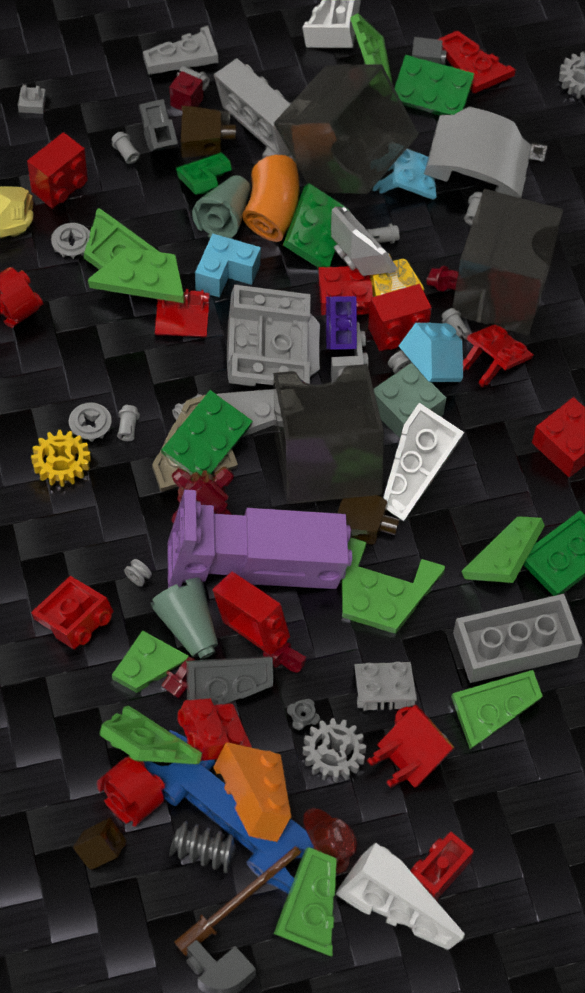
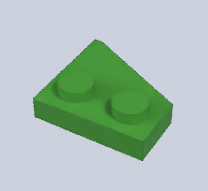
M142 631L112 674V679L137 693L148 687L152 681H158L167 676V670L170 671L182 665L189 656Z

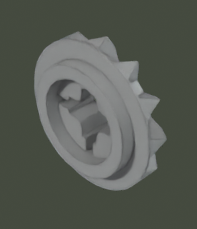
M77 223L61 225L54 231L51 238L55 252H59L63 258L66 255L71 256L73 259L79 254L84 256L90 231L85 226ZM71 235H73V239L75 240V245L73 246L69 244V239H71Z
M84 403L76 407L70 414L69 426L72 434L80 435L82 440L89 439L92 442L98 437L103 439L104 434L110 432L111 415L100 404ZM85 417L91 422L95 421V428L91 427V425L86 426Z

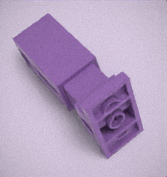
M184 490L168 540V588L176 584L180 587L182 583H186L185 580L198 577L202 581H206L208 574L228 575L233 571L251 584L336 589L340 580L345 578L347 566H351L352 551L348 550L347 542L350 540L351 529L350 525H346V514L247 508L244 516L214 514V506L201 505L200 502L196 501V490Z

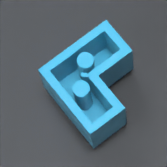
M212 234L195 272L196 291L204 290V292L210 293V295L220 297L228 278L252 285L260 268L261 247Z

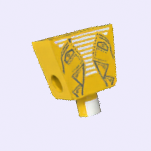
M405 259L393 261L398 268L394 272L370 275L373 297L419 283L424 291L421 282Z

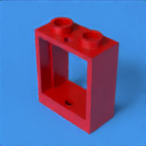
M233 571L212 589L223 623L269 655H272L278 648H282L286 644L290 635L279 602Z

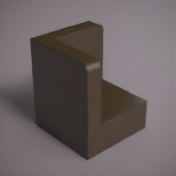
M108 818L84 830L73 848L86 866L92 870L117 858L127 840L113 821Z

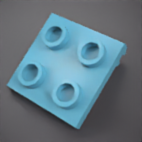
M392 143L390 145V154L380 161L373 162L371 170L373 172L377 169L378 174L393 169L394 172L383 180L374 182L373 190L376 191L379 188V192L384 193L393 188L400 187L434 200L436 198L435 179L424 174L428 156Z

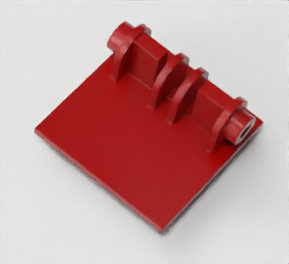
M186 289V292H183L184 303L157 299L155 335L207 337L210 293H206L204 290L189 292V289Z

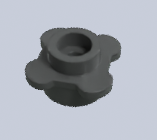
M311 699L299 700L295 704H290L287 708V713L293 719V727L297 730H302L304 726L309 724L316 725L320 721V716L315 713L314 702ZM301 713H306V716H301Z

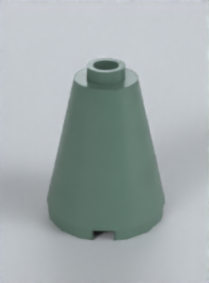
M232 176L199 199L192 210L193 220L200 231L204 229L208 232V237L210 238L212 234L231 239L239 231L243 218L242 214L249 198L251 188L248 181L241 176Z
M196 577L185 580L187 586L178 587L176 584L154 597L152 599L153 602L150 604L191 656H199L200 660L215 653L214 648L218 645L203 582L201 578Z

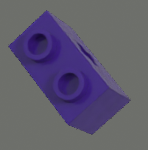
M356 296L326 297L327 349H357Z

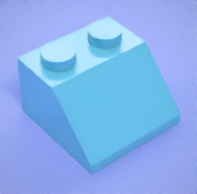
M415 323L400 343L399 347L429 382H461L463 379L462 340L457 336L455 328L448 323Z

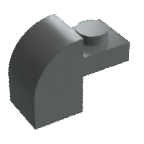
M164 100L140 104L139 109L145 129L144 135L150 151L175 147L178 142L172 119L168 120Z
M197 940L187 947L188 965L197 975L201 972L203 973L198 978V987L204 993H238L255 978V967L236 946L218 962L210 956Z

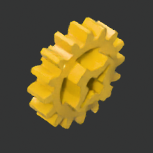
M58 430L57 436H53L49 432L47 433V440L43 438L38 439L39 446H33L34 455H31L34 472L35 474H40V480L44 481L49 478V483L52 486L56 481H59L62 487L66 480L74 484L75 476L83 478V470H89L88 461H91L90 452H88V444L82 443L80 435L73 438L72 431H69L67 435H63L62 431ZM76 453H78V455H79V458H78L77 461H75V458H76V455H75V454H76ZM45 455H47L46 463L43 462Z

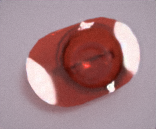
M308 809L304 814L303 823L314 846V850L336 858V873L344 872L349 866L350 857L357 848L354 831L343 820L332 818L321 809Z

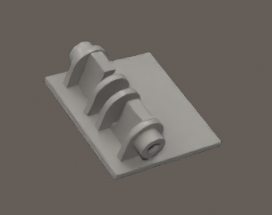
M411 662L354 664L358 708H363V711L378 710V702H380V710H384V702H388L389 710H392L393 702L395 709L415 705L416 693Z

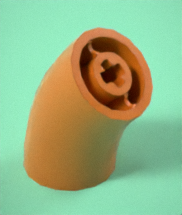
M271 155L260 160L253 167L251 174L252 194L242 217L247 226L256 234L267 240L279 242L285 236L295 214L299 200L300 182L297 165L292 158L286 155Z

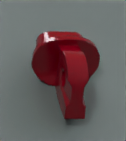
M442 266L440 269L432 268L427 278V285L435 286L439 291H445L447 288L466 290L469 285L461 273L449 270L447 266Z
M286 642L282 648H278L272 655L265 651L263 653V656L272 657L273 667L276 668L282 664L292 672H299L304 667L306 661L304 655L291 649V643Z
M188 657L176 674L167 670L166 674L168 676L161 684L164 689L178 699L187 689L186 661L196 660L193 657Z

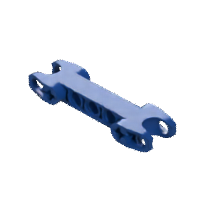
M172 730L169 731L170 733H172L173 735L187 743L186 737ZM215 760L200 761V764L172 763L169 766H159L151 761H143L145 768L151 775L156 774L164 782L165 789L162 790V793L167 802L177 806L185 797L253 853L247 861V865L257 876L263 874L295 846L301 851L296 858L303 857L306 847L323 853L307 831L292 819L288 821L278 842L249 836L235 810L237 803L232 794H227L224 789L225 783L209 771L215 765ZM284 867L266 883L289 894L294 878Z

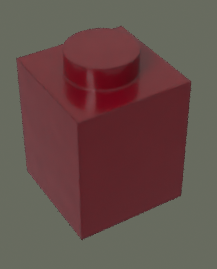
M184 71L180 72L170 86V106L182 111V106L198 107L203 100V80Z

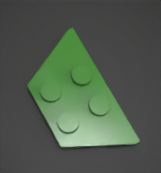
M97 209L95 221L89 234V241L84 251V259L99 270L126 247L159 252L103 210Z
M126 247L88 280L89 287L94 289L184 303V294L174 254Z
M130 706L123 708L122 715L116 713L112 716L111 720H107L102 724L100 736L108 740L112 746L120 748L129 754V757L133 760L200 764L202 755L200 751Z

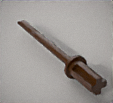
M298 847L292 848L208 920L201 915V919L174 941L182 953L187 955V947L195 940L201 943L212 933L216 935L217 932L213 926L301 853Z

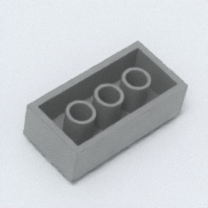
M235 59L214 74L223 108L276 155L287 156L304 143L303 127L299 122L298 116L300 113L298 108L293 103L289 104L278 90L274 91L263 77L259 78L248 64L244 65L241 61Z
M564 594L457 618L453 632L470 683L578 657L582 646V641Z

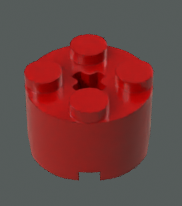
M8 267L0 273V314L2 313L7 318L3 322L13 328L38 311L39 307L43 305V301L30 288L29 284L31 281L23 270L17 272L14 268Z
M125 757L97 781L99 792L101 793L104 790L108 796L104 802L109 809L124 823L127 824L129 821H133L132 826L138 825L164 801L162 790L165 789V785L162 779L156 774L151 775L145 768L143 761H136L130 757Z

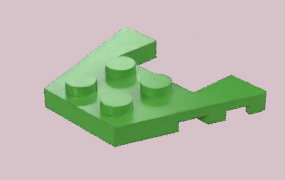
M350 537L347 545L348 550L352 551L351 566H347L345 578L342 579V617L396 634L414 612L422 598L430 592L435 582L442 577L445 566L421 559L414 583L359 567L366 548V542Z

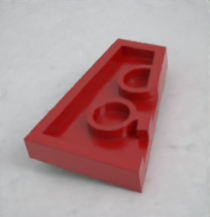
M459 31L437 39L443 40L442 50H446V58L454 68L474 73V80L471 86V90L474 93L515 75L516 69L510 65L504 66L498 62V57L493 54L489 56L479 49L480 45Z

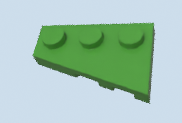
M357 13L350 17L370 75V82L375 89H379L386 96L393 92V85L384 37Z
M516 517L461 571L464 578L513 583L545 526L542 518Z
M531 670L453 693L451 697L469 749L471 750L535 704L543 696L534 671Z
M309 847L305 848L274 932L275 935L328 956H332L333 948L331 936L334 924L332 912L333 896H335L336 858Z

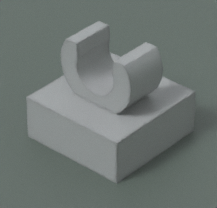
M23 85L18 104L19 112L43 114L46 98L45 89H41L39 86L27 88L26 85Z

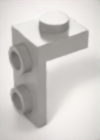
M357 322V349H354L355 356L332 357V380L349 381L351 379H363L364 368H368V355L362 351L366 340L365 331H360L359 322Z

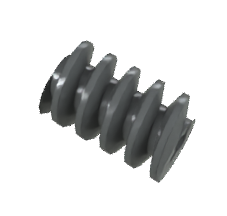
M184 821L175 833L169 854L173 856L178 849V858L184 860L189 853L191 863H195L201 856V865L207 866L212 860L214 870H218L224 863V872L228 873L236 845L231 834L226 841H222L221 831H218L215 837L211 838L210 828L207 827L201 835L199 834L198 824L191 831H188V821Z

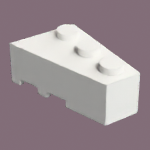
M322 0L320 5L316 6L312 11L313 16L309 22H305L303 26L306 47L353 48L355 31L350 17L359 13L361 0Z

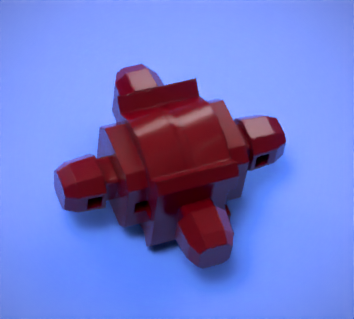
M226 466L215 472V477L207 470H204L201 475L198 472L190 475V473L182 468H178L173 472V481L179 487L177 498L179 502H181L184 490H196V501L200 502L201 505L214 506V514L232 515L226 508L228 505L226 501L228 494L225 492L224 485L228 486L234 474ZM178 510L172 516L173 523L175 521Z

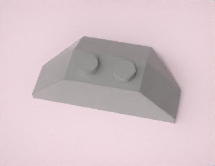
M334 207L332 209L331 237L337 244L333 248L352 271L357 269L362 276L394 272L398 269L388 253L346 207Z

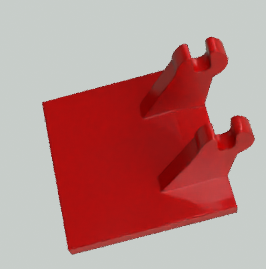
M494 324L468 335L467 340L474 346L463 360V372L471 367L483 350L494 358V361L479 381V385L484 387L485 384L488 385L501 368L504 370L510 369L530 360L533 354L527 350L523 343L509 336L504 328Z
M414 705L378 743L380 750L374 753L375 756L367 761L373 766L379 761L390 757L400 771L393 774L394 778L386 782L388 786L392 788L407 779L416 788L455 747L417 705Z

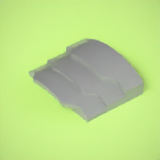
M468 107L454 115H441L439 117L424 174L447 182L453 170L497 185L494 194L495 198L517 205L522 195L532 146L522 138L513 121L485 110Z
M234 285L231 293L227 339L229 383L255 386L256 383L277 386L285 384L309 387L310 377L320 370V324L310 313V294Z

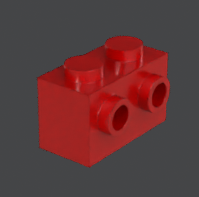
M452 832L443 840L439 838L430 848L429 852L431 854L424 861L420 859L411 869V873L435 900L444 893L469 865L474 852Z

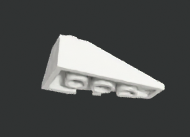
M421 403L416 406L404 424L383 497L388 501L387 511L403 522L446 463L464 434L463 431Z
M376 843L362 854L336 892V895L358 910L369 915L371 911L388 917L387 923L393 926L399 923L411 927L414 935L447 950L461 941L465 935L404 863L391 854L388 849Z

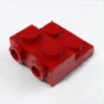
M319 267L321 315H326V297L356 296L357 315L370 314L371 297H373L370 275L362 276L357 269L352 271L349 267Z
M70 576L38 605L31 614L37 622L53 631L58 640L75 649L79 644L85 645L88 643L91 633L99 625L104 626L110 621L113 610L105 596Z
M211 698L185 700L178 711V722L184 729L187 743L202 753L200 761L218 759L226 742L252 748L233 703L213 705Z

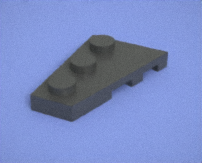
M271 656L186 661L187 700L211 698L213 705L227 704L273 686V660Z

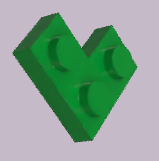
M218 153L178 167L176 170L178 177L194 194H205L212 188L218 187L216 177L222 176L224 172L230 171L232 168L230 160L222 153Z

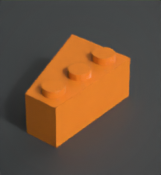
M226 742L213 767L214 770L224 778L226 793L232 794L237 803L235 810L248 835L278 842L291 818L281 754Z

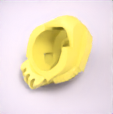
M0 187V238L9 235L15 237L22 234L33 221V211H31L33 209V196L23 187Z

